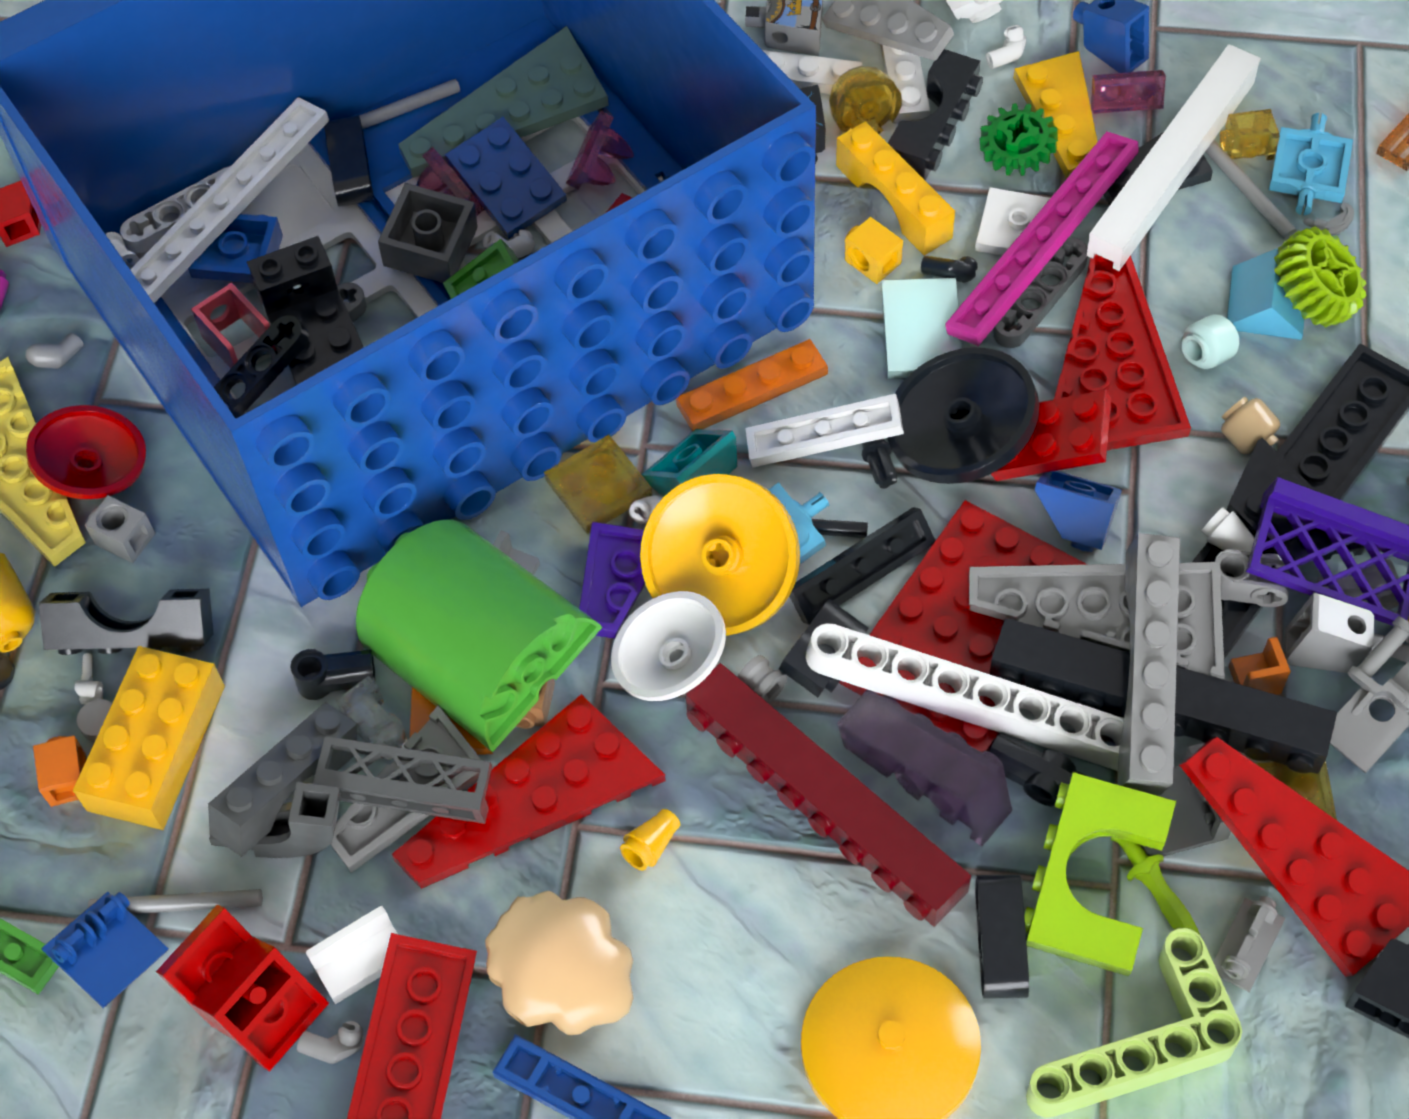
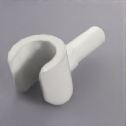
M89 653L83 655L81 680H77L75 683V691L80 696L79 701L84 705L93 700L103 699L104 692L102 682L93 681V655Z

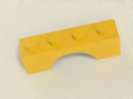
M866 121L837 137L836 167L857 188L865 183H869L885 196L897 216L901 233L924 256L953 239L955 210Z

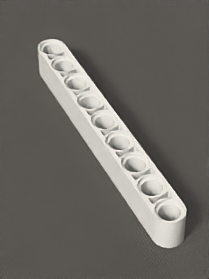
M827 623L820 625L811 635L805 658L808 666L819 674L993 731L1003 732L1009 736L1118 771L1119 746L1124 718L836 624ZM827 644L833 647L836 653H824L818 648V645ZM867 657L876 666L866 667L859 662L858 658ZM907 670L915 676V680L902 678L898 671ZM947 683L954 688L956 693H946L938 684ZM979 696L991 698L995 706H986L980 701ZM1019 709H1027L1032 712L1035 720L1023 717ZM1060 722H1067L1072 725L1076 733L1065 731L1061 727ZM1100 735H1107L1112 738L1116 746L1105 744Z

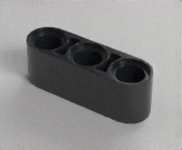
M355 115L329 120L324 128L332 182L338 207L374 201L360 116Z
M976 875L975 901L983 999L1028 998L1029 968L1021 876Z

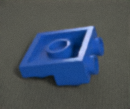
M239 214L190 265L188 271L191 278L253 283L247 261L279 250L283 234L278 218L263 214Z

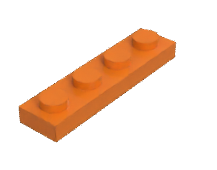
M808 339L686 392L676 398V404L692 432L695 429H705L828 375V365L811 339Z

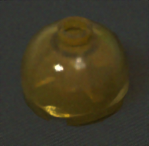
M858 66L843 73L833 84L829 95L831 116L839 129L845 133L866 121L880 134L884 131L881 126L886 124L889 119L893 123L902 106L901 93L893 80L885 72L871 66Z

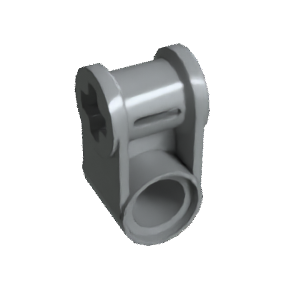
M1226 549L1216 556L1214 562H1220L1221 600L1253 603L1263 607H1278L1286 604L1288 601L1289 592L1285 586L1246 572L1251 552ZM1262 554L1260 563L1263 565L1274 566V569L1285 566L1278 554ZM1223 572L1230 573L1235 577H1229L1225 575Z

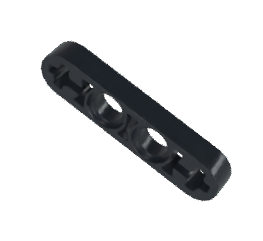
M285 315L275 320L214 386V389L224 403L229 406V410L235 418L242 416L308 343V330L296 317ZM288 330L294 333L290 340L284 336ZM274 344L281 349L279 353L272 348ZM263 355H271L272 360L269 367L263 371H256L255 365L257 360ZM237 383H245L246 388L243 395L235 400L230 399L229 394L232 387Z

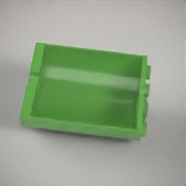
M456 520L434 521L412 532L402 534L380 562L373 565L368 571L367 582L360 596L356 613L357 635L366 650L372 649L373 656L436 707L439 705L448 717L491 752L500 745L537 703L541 687L550 679L557 680L602 629L598 622L470 527Z

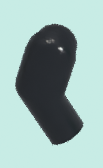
M924 256L921 262L922 274L956 278V281L963 283L975 278L978 268L976 260L969 256H964L960 260Z

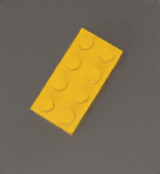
M138 646L73 789V792L87 812L164 830L225 688L214 663Z

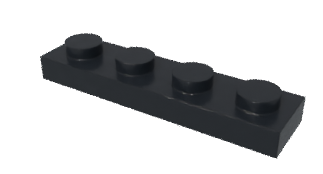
M912 507L795 582L789 597L802 622L810 625L829 599L838 606L931 547L936 540L921 509Z

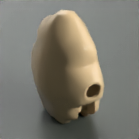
M551 891L540 892L531 897H517L512 902L509 910L500 916L495 928L486 937L485 945L488 953L486 968L489 979L496 986L502 988L503 1007L506 1012L522 1025L531 1027L551 1022L567 1035H579L593 1026L617 1022L629 1013L634 999L630 978L634 961L631 949L623 942L612 937L610 915L596 902L584 897L562 900Z

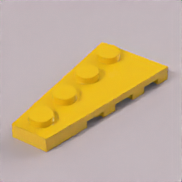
M1079 51L1014 68L1013 76L1027 104H1031V111L1035 113L1042 108L1044 109V118L1053 117L1054 127L1057 128L1058 132L1057 151L1053 155L1066 179L1098 142Z

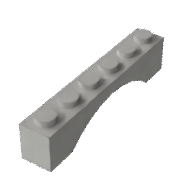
M1138 533L1126 550L1125 592L1130 620V666L1126 710L1119 746L1118 785L1160 796L1173 784L1180 538Z

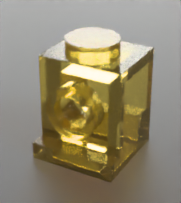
M1271 109L1228 114L1225 130L1220 132L1221 148L1227 151L1232 159L1253 158L1265 155L1266 161L1274 160L1280 134Z

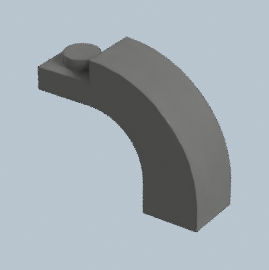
M296 782L293 801L282 805L271 831L250 849L254 850L255 857H302L318 853L327 848L334 836L341 800L340 787ZM210 835L211 845L226 847Z

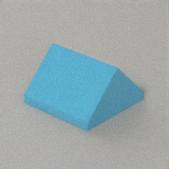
M1276 248L1233 266L1227 319L1233 323L1236 330L1239 332L1302 340L1304 319L1301 316V311L1299 309H1292L1293 303L1289 298L1284 297L1286 294L1284 288L1277 284L1280 281V277L1274 271L1278 266L1274 257L1278 254V249Z

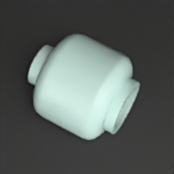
M1218 314L1206 316L1190 324L1182 336V351L1185 358L1201 369L1214 368L1230 360L1239 348V334L1236 327L1229 319Z

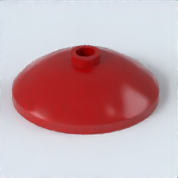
M76 405L55 410L44 416L34 425L26 443V459L33 475L48 489L70 498L101 499L106 498L107 495L113 496L124 491L139 478L145 466L146 445L138 428L123 415L99 406Z

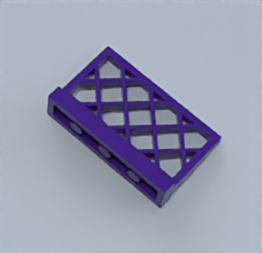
M1277 477L1262 496L1260 507L1263 509L1246 572L1310 596L1313 593H1318L1370 610L1375 620L1393 626L1392 622L1398 616L1408 621L1409 564L1406 575L1396 579L1385 559L1393 556L1409 562V525ZM1273 512L1287 517L1294 530L1279 536L1271 523ZM1314 528L1325 531L1332 545L1318 550L1307 531ZM1268 536L1270 541L1265 542L1266 537ZM1298 536L1309 555L1294 561L1283 542ZM1353 542L1363 545L1371 559L1357 565L1346 545ZM1274 546L1285 566L1274 569L1261 564L1260 560L1264 550ZM1337 550L1347 570L1333 575L1322 556ZM1313 561L1324 580L1316 584L1307 581L1298 567ZM1375 564L1387 584L1372 590L1361 570ZM1352 575L1363 594L1356 598L1345 595L1337 581ZM1390 589L1399 603L1397 613L1384 609L1376 595Z

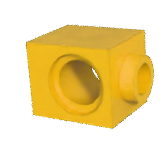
M871 216L860 226H854L845 237V261L874 283L878 284L902 263L903 240Z

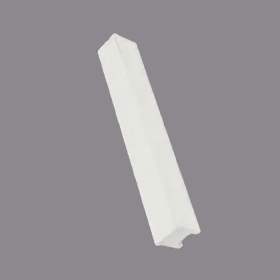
M1228 44L1089 234L1090 238L1086 256L1094 258L1096 254L1114 262L1113 269L1120 271L1253 86L1261 60L1260 57Z

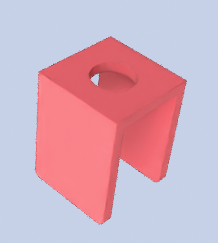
M232 282L191 308L202 338L230 369L236 364L238 359L233 346L220 331L240 318L258 337L270 327L265 317ZM220 305H226V310L220 317L210 319L211 313L215 308Z

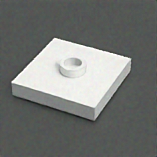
M990 187L976 240L975 251L1002 256L1050 198Z

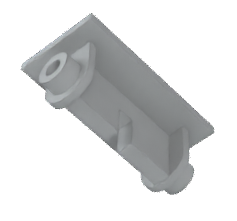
M1261 896L1259 901H1251L1244 898L1213 961L1220 978L1249 993L1285 920V917L1277 914L1275 910L1277 904L1273 899L1266 896Z

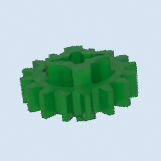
M1014 103L1011 107L1012 111L1007 112L1000 107L998 108L999 117L992 115L987 117L988 126L985 125L980 128V151H983L985 162L992 161L993 170L997 171L1002 166L1006 167V175L1010 176L1014 169H1019L1020 175L1024 176L1026 168L1031 167L1032 170L1037 172L1039 171L1040 161L1046 164L1050 163V153H1056L1058 132L1057 128L1054 127L1053 117L1044 118V109L1040 108L1034 113L1031 111V104H1027L1024 110H1019L1017 104Z

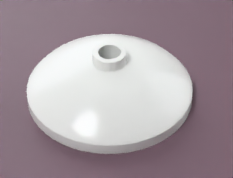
M671 592L651 599L628 617L614 640L611 652V666L615 678L629 694L642 700L663 701L685 694L699 685L718 663L726 640L724 619L709 599L694 592Z

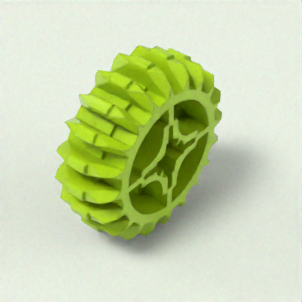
M1314 226L1310 229L1305 228L1302 231L1295 232L1278 247V254L1274 257L1278 265L1274 271L1280 277V281L1277 284L1284 288L1286 293L1284 297L1291 300L1293 303L1292 309H1299L1301 311L1303 319L1310 318L1314 325L1321 324L1326 328L1330 325L1347 321L1352 318L1353 314L1358 312V309L1364 306L1363 299L1367 295L1363 287L1367 283L1360 275L1363 269L1357 266L1355 262L1356 257L1350 254L1348 245L1343 246L1340 243L1338 235L1331 236L1327 229L1320 230Z

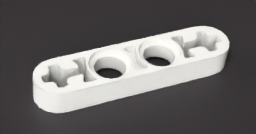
M231 166L217 171L127 219L120 228L126 248L134 253L149 251L194 205L195 199L201 197ZM166 214H180L178 219L173 222L166 223L161 221ZM153 223L156 224V226H157L156 229L153 228V225H152ZM140 232L142 236L137 237L135 234Z

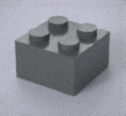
M405 183L378 240L383 266L440 283L445 282L459 271L478 228L474 202Z

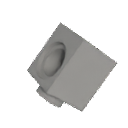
M108 495L100 506L92 510L85 524L96 546L131 563H134L156 534L146 513Z

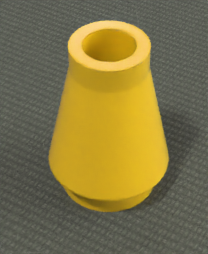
M661 809L657 815L627 833L623 837L624 843L620 846V852L624 859L631 866L641 871H644L648 866H655L673 834L680 827L679 819L668 809Z

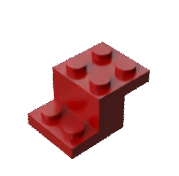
M218 904L156 971L211 1027L233 1039L262 1068L269 1072L329 1004L274 946L253 937L224 907Z

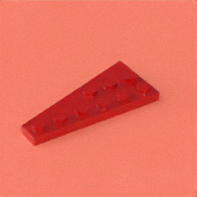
M1218 737L1209 740L1179 765L1345 977L1354 976L1380 953L1391 939L1397 938L1409 927V870Z

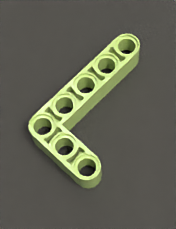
M1178 928L1170 932L1166 937L1158 960L1161 972L1182 1021L1036 1068L1031 1076L1026 1094L1027 1104L1035 1114L1045 1118L1055 1117L1222 1063L1231 1057L1242 1036L1241 1023L1208 949L1198 933L1188 928ZM1176 948L1184 949L1190 954L1192 959L1189 961L1179 960L1173 955L1171 950ZM1195 988L1203 990L1209 996L1210 1001H1197L1191 996L1189 990ZM1216 1029L1223 1032L1228 1039V1043L1220 1044L1214 1042L1209 1037L1207 1031ZM1167 1043H1177L1184 1048L1187 1056L1179 1058L1172 1056L1167 1051L1165 1045ZM1127 1056L1137 1057L1142 1061L1145 1069L1142 1071L1130 1070L1124 1064L1123 1058ZM1083 1070H1093L1100 1075L1102 1083L1099 1085L1088 1084L1082 1079L1080 1072ZM1043 1083L1052 1084L1058 1089L1060 1096L1054 1099L1045 1098L1039 1093L1037 1086Z

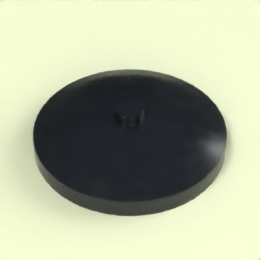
M973 347L953 350L936 356L919 366L898 387L895 394L899 402L904 434L887 437L901 465L921 479L942 484L964 483L980 479L1005 466L1028 443L1039 417L1038 393L1028 371L1012 356L989 348Z

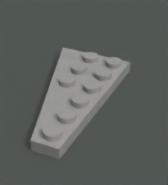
M1220 562L1179 563L1176 666L1225 680ZM1126 564L970 567V611L1001 620L1009 618L1130 653V620L1125 592Z

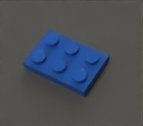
M504 117L445 154V160L508 240L515 233L518 234L519 230H524L567 201L566 193Z

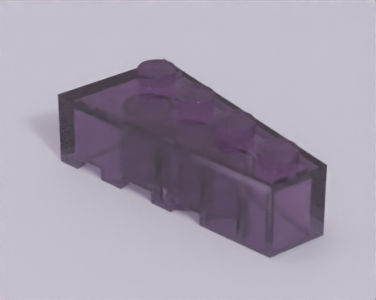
M867 689L838 721L837 726L846 749L886 778L893 772L899 784L915 799L919 800L923 795L929 798L940 810L939 816L951 825H954L959 820L972 829L973 832L970 835V839L980 846H984L1012 812L1003 764L998 757L991 752H980L973 748L955 732L947 733L939 729L923 714L916 713L914 715L905 710L894 698L886 695L880 696Z

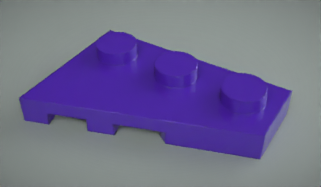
M592 522L579 609L602 626V629L595 636L616 638L645 585L640 559L643 529Z

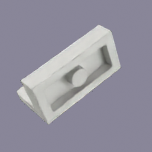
M383 906L374 909L306 951L311 964L335 1004L381 977L391 933L398 934Z

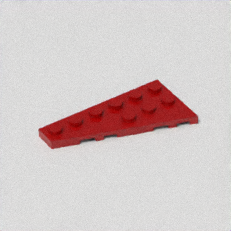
M581 694L491 770L485 796L489 807L485 824L436 816L394 851L392 857L402 870L422 889L468 869L470 863L494 854V856L510 850L509 846L529 837L530 840L536 839L591 814L593 809L613 800L620 802L629 798L632 792L651 784L653 787L666 781L665 774ZM477 782L467 791L475 793Z

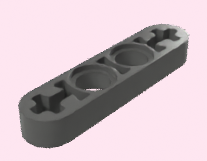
M1068 238L994 327L993 337L1000 346L1015 348L1025 342L1085 269L1088 258L1086 256L1088 249L1086 243L1077 238ZM1072 254L1077 255V256H1072V257L1066 262V267L1063 266L1064 257H1065V256L1069 257V256H1071ZM1046 275H1054L1061 282L1057 285H1047L1042 282L1041 278ZM1026 299H1034L1040 303L1041 307L1029 310L1024 308L1021 302ZM1017 317L1019 319L1017 330L1011 329L1009 332L1005 331L1004 328L1009 329L1013 326Z

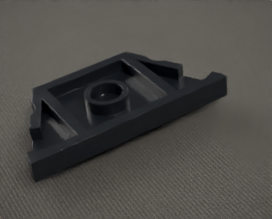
M1263 438L1257 441L1226 509L1229 513L1232 511L1236 513L1254 538L1263 509L1260 507L1263 493L1277 477L1316 491ZM1273 512L1271 523L1279 536L1294 530L1287 517ZM1317 528L1307 531L1318 550L1332 545L1325 531ZM1268 536L1266 537L1265 542L1270 541ZM1298 536L1283 542L1294 561L1309 555ZM1353 542L1346 545L1349 552H1353L1354 556L1362 555L1366 552L1365 547L1361 544ZM1274 546L1264 550L1267 554H1278ZM1335 550L1322 557L1324 561L1330 560L1332 555L1338 554V552Z

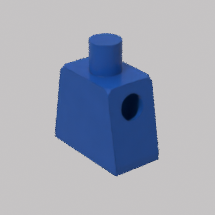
M1094 0L1090 4L1082 1L1075 7L1073 20L1083 25L1085 48L1118 73L1126 77L1149 59L1148 5L1135 0Z

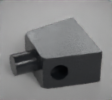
M1391 939L1360 981L1345 1007L1408 1039L1409 944H1405L1397 939Z

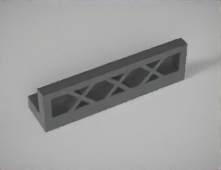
M325 736L312 784L340 787V801L485 824L489 809L485 796L492 764L489 761ZM333 750L351 752L357 760V763L343 772L329 770ZM359 754H366L368 756L361 759ZM381 757L393 759L399 769L385 778L374 777L367 766ZM400 760L410 761V762H408L407 764H405V765L403 766V764L401 763ZM422 764L434 765L440 776L424 785L415 783L409 772ZM442 767H448V768H451V769H449L448 771L444 772V770L442 769ZM363 770L366 775H360L356 773ZM464 770L479 772L475 793L457 790L450 779ZM404 776L408 782L398 780ZM446 783L449 788H443L439 786Z

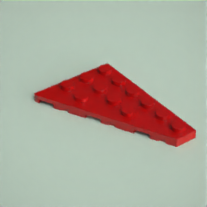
M1096 254L1089 262L1054 399L1106 389L1112 398L1107 451L1189 437L1191 426L1131 255L1120 271L1113 269L1114 262Z

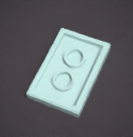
M956 278L882 280L881 290L887 379L907 378L919 366L936 356L962 349L961 339L948 335L945 323L958 309Z

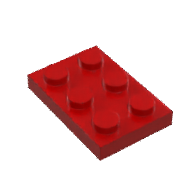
M1106 389L1039 402V417L1031 438L1014 459L999 470L991 473L994 480L1001 481L1106 462L1112 399Z

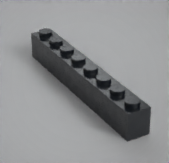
M1005 618L991 660L989 675L1124 718L1129 683L1130 653ZM1176 666L1175 737L1187 736L1201 740L1205 744L1209 740L1218 737L1238 752L1244 753L1253 760H1269L1287 765L1289 769L1298 773L1311 772L1319 774L1328 755L1337 712Z

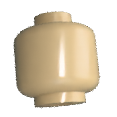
M1243 397L1221 416L1225 420L1221 427L1222 433L1241 454L1253 452L1257 441L1261 438L1270 446H1273L1279 440L1274 434L1280 428V420L1261 399L1254 398L1248 400L1246 397Z

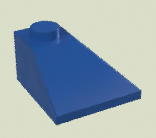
M1060 471L1043 473L1036 482L1034 490L1062 539L1071 541L1070 545L1082 551L1093 552L1094 548L1102 550L1123 489Z

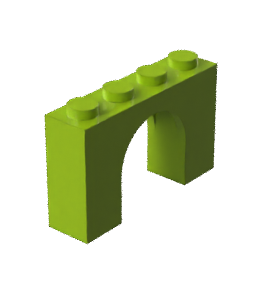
M1074 772L1070 784L1061 782L1055 803L1056 808L1063 809L1059 825L1050 823L1043 849L1051 851L1047 867L1038 865L1032 886L1033 891L1040 892L1036 909L1027 907L1024 915L1026 934H1028L1027 946L1129 977L1133 969L1143 928L1097 915L1084 908L1074 898L1069 889L1066 878V865L1072 853L1080 845L1099 837L1119 838L1162 851L1166 843L1176 801Z

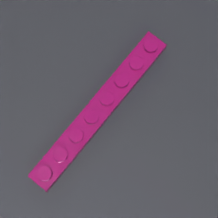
M1106 131L945 323L948 335L976 346L983 342L1139 153L1138 141Z

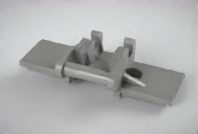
M1400 616L1392 622L1393 629L1358 667L1352 666L1348 670L1347 674L1361 688L1337 713L1330 742L1335 749L1365 774L1409 727V661L1392 679L1390 678L1382 686L1371 678L1404 641L1409 644V622ZM1378 699L1390 702L1394 708L1393 717L1384 722L1373 719L1369 712L1370 704Z

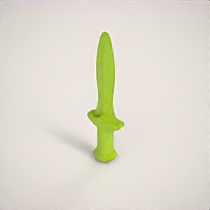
M1111 837L1110 840L1121 846L1133 864L1132 869L1127 874L1128 881L1131 882L1136 878L1150 890L1163 915L1174 930L1188 928L1200 935L1190 913L1176 894L1169 888L1162 876L1159 863L1164 861V856L1159 854L1148 857L1140 844Z

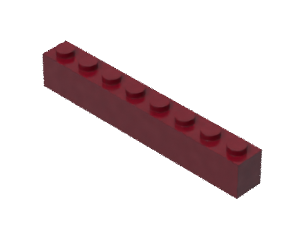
M719 663L699 685L686 694L687 717L694 727L702 732L707 730L711 733L725 754L732 758L737 756L741 759L755 780L761 784L767 782L777 791L779 799L785 806L791 810L798 809L808 818L810 826L816 833L822 837L829 836L840 845L841 853L851 863L855 865L861 863L872 873V879L882 890L887 893L893 891L904 901L903 904L906 910L919 921L925 919L935 927L969 892L971 875L723 664Z

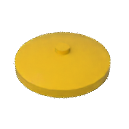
M710 474L699 476L672 489L662 498L651 513L641 541V569L646 587L652 598L678 591L700 594L709 599L721 613L725 623L726 636L752 630L768 621L779 611L790 596L800 565L798 534L785 506L762 485L734 475Z
M874 957L861 960L841 969L830 977L817 991L809 1004L803 1020L801 1056L804 1072L817 1098L838 1119H947L959 1108L969 1094L980 1062V1031L973 1009L964 994L941 972L924 963L907 958Z

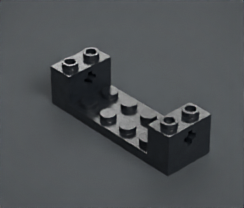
M319 236L247 261L257 295L270 325L279 317L292 315L305 325L308 330V343L288 365L296 385L364 348L339 293L332 265ZM299 284H300V286H301V287H299V288H297V289H294V288H293L294 286H297V285H299ZM288 330L284 336L290 340L294 333Z

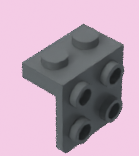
M1205 743L1189 746L1183 762ZM1180 766L1173 767V784L1159 796L1176 801L1166 843L1162 851L1141 845L1148 857L1159 854L1168 856L1227 840L1231 834L1230 829Z

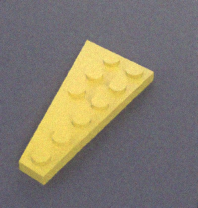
M7 356L0 361V512L55 567L86 542L67 496L58 494L44 486L37 480L28 466L26 443L36 421L14 367Z

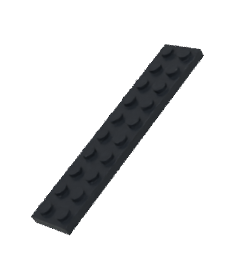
M1359 344L1281 445L1277 453L1317 492L1343 500L1409 411V370L1370 348ZM1207 542L1192 562H1214L1216 556L1223 550ZM1223 572L1225 575L1229 577H1235L1230 573ZM1221 600L1224 659L1263 606L1253 603Z

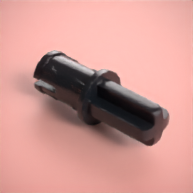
M884 438L862 443L863 450L861 455L863 460L869 463L875 483L883 489L895 484L898 477L890 457L892 453L890 443L886 442Z

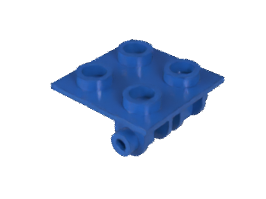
M106 892L41 948L48 957L102 1008L106 1007L169 950L126 909L130 902L121 892L114 896Z

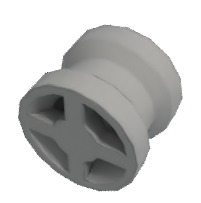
M762 655L751 659L738 675L741 681L769 704L780 694L787 681V676L780 670L770 668L769 661Z

